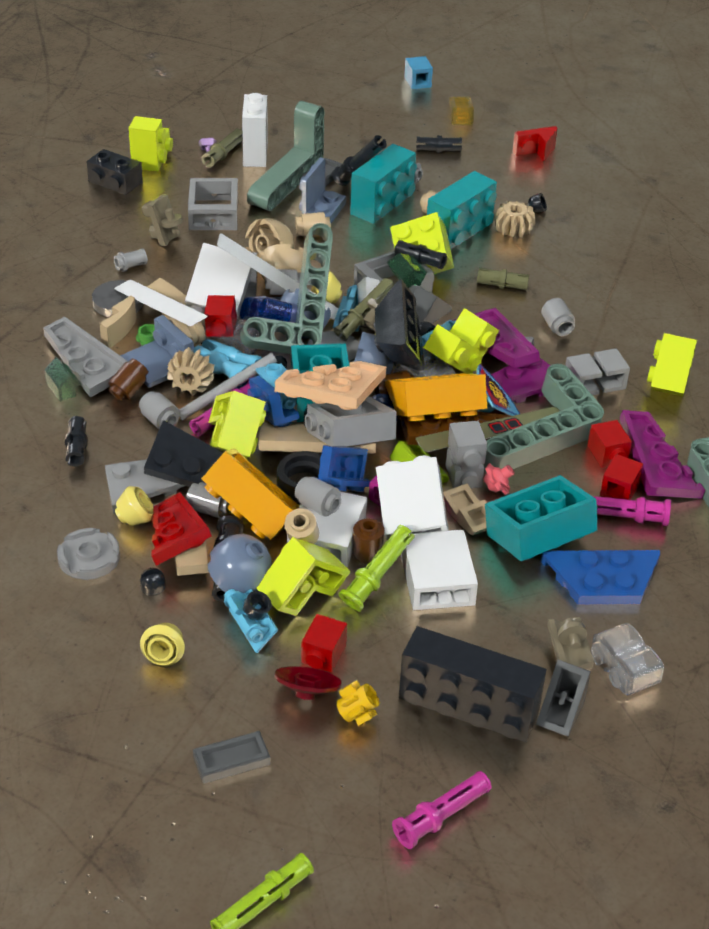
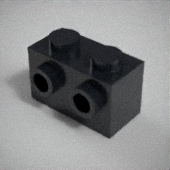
M102 149L86 161L88 182L125 195L143 183L142 163L140 161Z

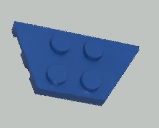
M660 550L546 551L542 553L541 562L544 566L550 565L556 572L555 579L562 587L569 591V595L578 605L641 604L646 587L651 581L661 553Z

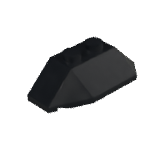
M400 279L375 308V322H373L376 337L374 338V343L381 353L385 352L391 361L417 371L424 370L423 344L419 316L416 312V297L403 280Z

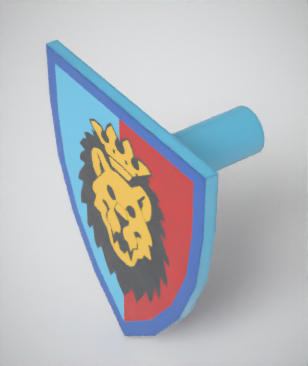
M479 364L476 370L477 374H485L487 409L477 411L491 413L494 409H497L511 416L519 415L520 412L502 386Z

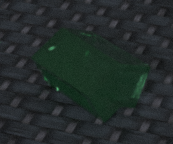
M399 253L387 261L392 273L398 280L402 279L408 288L413 285L420 286L427 274L425 269L412 255Z
M55 357L44 371L46 383L61 402L75 397L76 388L81 382L66 363Z

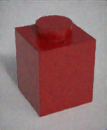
M208 295L204 312L207 315V318L204 319L206 336L233 337L237 320L235 295Z
M618 420L591 425L587 446L601 468L608 467L615 454L629 458L632 441Z
M615 454L603 475L599 496L631 500L640 483L643 463Z
M316 614L301 642V663L332 673L346 647L347 623Z

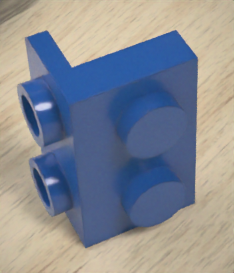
M260 376L249 378L250 389L247 390L248 396L266 402L264 406L266 411L265 419L274 427L288 426L292 421L300 419L299 412L294 408H282L280 393L275 392V388Z
M323 445L318 479L329 483L340 491H347L348 489L364 492L365 487H369L372 481L364 478L368 449Z

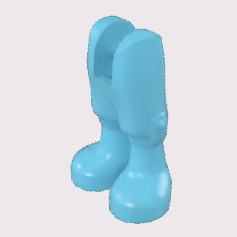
M211 339L204 340L202 346L197 345L194 347V353L200 349V355H209V363L214 364L213 373L225 374L229 378L263 358L259 355L242 353L233 346H228ZM247 381L236 388L240 389L241 387L247 384Z

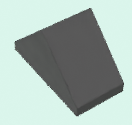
M419 286L415 289L413 295L416 297V312L420 322L427 321L433 324L452 311V306Z
M558 659L536 725L569 736L584 705L591 671Z

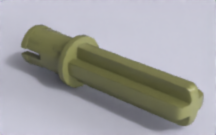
M236 128L222 141L214 143L210 150L202 155V163L205 164L209 160L210 162L206 164V167L210 168L219 160H224L227 153L243 141L242 129Z
M384 278L354 309H350L348 316L334 328L335 334L339 337L342 333L343 335L340 339L346 341L359 326H363L365 324L363 318L371 310L367 302L374 298L379 304L394 286L393 281Z

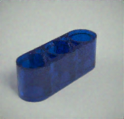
M267 296L246 297L240 309V319L244 321L252 317H260L289 322L292 315L291 303Z

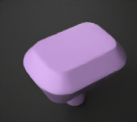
M201 138L199 140L200 148L206 150V153L214 143H217L214 138Z

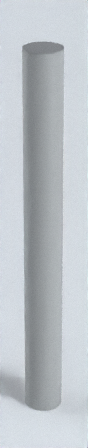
M271 352L179 409V417L182 421L214 402L216 396L230 392L243 384L249 378L258 374L256 368L276 363L275 356Z

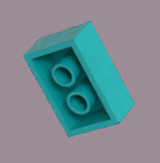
M391 144L352 172L350 214L374 224L408 197L412 196L416 187L414 183L417 169L416 152L396 144Z
M473 171L428 198L427 215L438 212L446 226L450 250L493 223L495 216L494 206L497 198V181Z
M346 343L291 345V369H298L299 374L313 371L315 366L335 364L336 369L349 366ZM296 398L295 410L300 415V419H297L296 422H304V411L307 404L314 403L311 399Z
M561 475L485 504L487 535L520 561L531 559L538 554L556 549L560 545L575 539H581L585 535L598 531L597 499Z

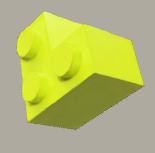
M134 117L129 126L131 159L140 161L142 163V170L158 172L162 164L166 163L168 152H171L173 148V138H170L169 128L162 127V119Z
M438 212L390 227L394 248L399 240H403L414 245L423 244L428 249L447 254V261L443 269L425 264L434 274L454 268L446 226Z
M464 308L450 331L437 324L423 348L460 371L472 374L478 365L481 364L482 357L488 348L494 344L499 329Z
M664 333L662 340L657 339L653 354L654 359L657 360L656 367L650 366L647 382L652 383L651 390L684 397L697 340Z
M230 391L216 396L208 422L215 425L210 446L223 453L227 450L236 449L245 458H249L255 452L258 445L256 434L258 427L262 426L266 417V411L264 410L266 402L237 391Z
M292 537L284 545L280 555L266 572L256 589L265 593L278 611L297 616L315 591L333 596L351 571L328 549Z

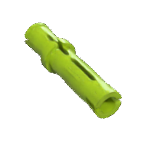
M299 853L278 871L271 870L265 875V881L241 897L218 917L210 921L211 928L240 929L276 900H284L290 895V890L308 875L314 873L310 860L303 853Z

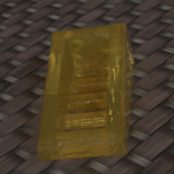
M469 96L449 97L452 124H473L474 107Z

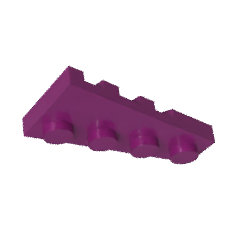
M496 308L474 313L479 318L499 329L496 340L488 348L487 353L513 368L527 367L531 363L540 361L539 351Z
M540 358V361L531 363L527 367L513 368L509 365L491 375L502 386L511 400L517 404L526 401V397L538 394L539 397L544 396L542 385L550 364Z
M622 410L619 419L622 428L632 441L631 453L635 461L643 463L641 480L646 494L650 496L702 499L706 490L701 483L696 484L692 479L693 472L688 465L683 466L678 460V451L674 446H670L665 442L666 435L651 414L643 411Z

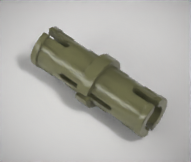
M479 267L478 284L499 286V289L507 287L527 291L529 274L507 272V269L500 271Z

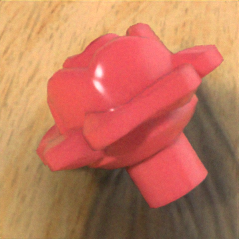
M490 463L487 464L485 468L487 473L483 480L488 486V490L494 493L502 491L503 494L507 495L510 491L509 478L515 474L513 469L509 465L500 469L492 466Z

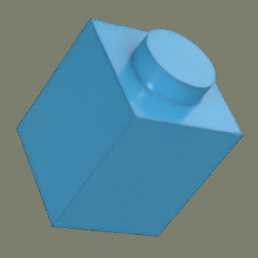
M426 56L405 58L404 77L410 88L432 87L433 67Z

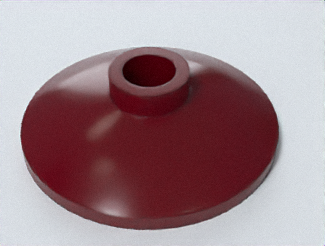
M281 667L275 671L274 676L279 683L296 691V697L304 700H314L316 694L335 692L342 685L341 679L337 676L309 667Z

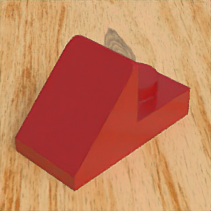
M557 126L515 132L512 152L515 156L537 153L542 161H545L555 149Z

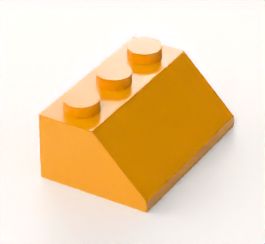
M459 373L385 380L386 389L397 415L407 416V421L425 420L424 415L434 414L436 419L450 418L451 412L459 411L460 416L478 415L477 410L487 409L485 374Z
M236 449L225 451L201 478L206 483L204 488L215 498L218 499L221 496L229 503L227 508L239 519H242L244 516L253 524L250 527L251 530L262 539L268 537L272 540L285 527L284 523L287 515L291 511L299 509L300 506Z

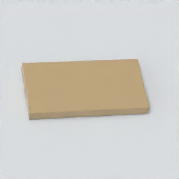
M264 421L260 428V451L322 452L323 445H327L308 433L304 422H292L288 426L274 427L270 422ZM376 442L346 446L368 449V454L376 453Z

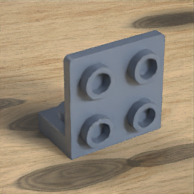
M320 157L311 166L310 171L300 180L299 189L302 191V199L299 204V210L302 211V214L324 212L325 217H330V223H332L346 205V196L334 191H325V158Z
M164 315L154 318L155 330L153 331V337L155 341L120 355L128 362L133 358L147 368L149 373L146 375L147 380L144 382L147 387H152L168 380L167 373L169 370L167 365L176 352L179 350L184 352L188 347L194 352V342Z

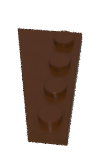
M459 411L451 412L450 418L436 419L434 414L424 415L425 420L407 421V416L398 415L407 445H419L416 437L449 430L450 423L478 420L479 423L510 417L509 415L477 411L478 415L460 416Z

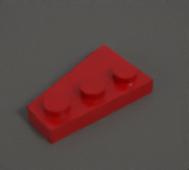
M181 492L153 507L155 534L152 535L154 549L151 550V557L156 566L189 548H196L202 545L206 539L212 537L206 523Z

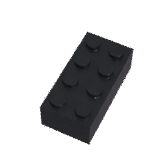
M416 626L402 653L399 699L527 743L539 714L547 669Z

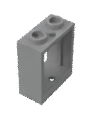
M190 178L188 200L189 230H237L238 178ZM196 200H231V204H196Z
M394 251L355 264L354 285H357L365 277L377 279L381 282L384 278L403 273L409 278L403 280V282L412 294L417 286L432 293L434 272L425 264H415L411 259L395 256Z
M370 396L357 409L344 410L338 405L329 403L307 404L305 426L308 433L329 446L346 447L396 439V411Z

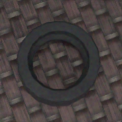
M309 451L294 452L286 455L277 466V486L299 505V500L295 497V488L298 482L289 479V477L297 473H311L318 476L321 456L318 453Z

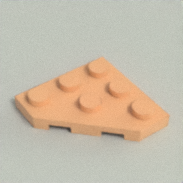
M355 361L350 362L349 366L336 369V365L331 364L315 366L313 371L299 374L298 369L286 370L275 380V392L284 393L287 397L291 398L302 397L311 399L317 404L329 403L338 405L344 410L357 409L386 377L387 367Z

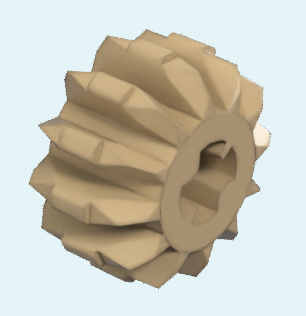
M507 201L506 204H500L494 216L497 231L503 232V236L510 235L512 238L514 236L522 238L523 235H529L531 230H533L536 219L533 207L527 206V203H518V201Z
M189 347L184 352L181 350L176 352L167 365L169 370L167 379L173 380L172 388L180 387L182 394L187 390L192 396L198 391L203 393L214 379V364L209 363V355H200V349L194 353Z

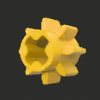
M356 680L339 690L342 698L337 700V708L340 715L347 722L356 720L358 726L377 715L374 708L378 707L380 702L376 691L371 685L366 683L361 686L359 681Z

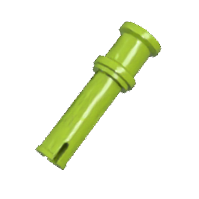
M399 525L365 568L358 569L355 572L356 577L347 589H342L338 595L341 600L350 608L361 612L364 608L363 603L373 591H377L380 588L381 578L407 545L415 538V535L411 533L412 531L409 528Z

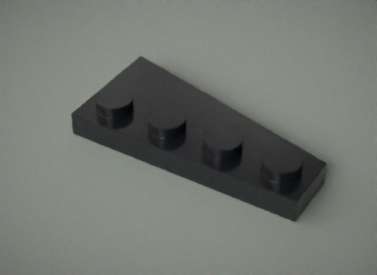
M163 420L145 463L144 474L190 487L193 483L199 484L204 482L201 478L220 458L223 452Z

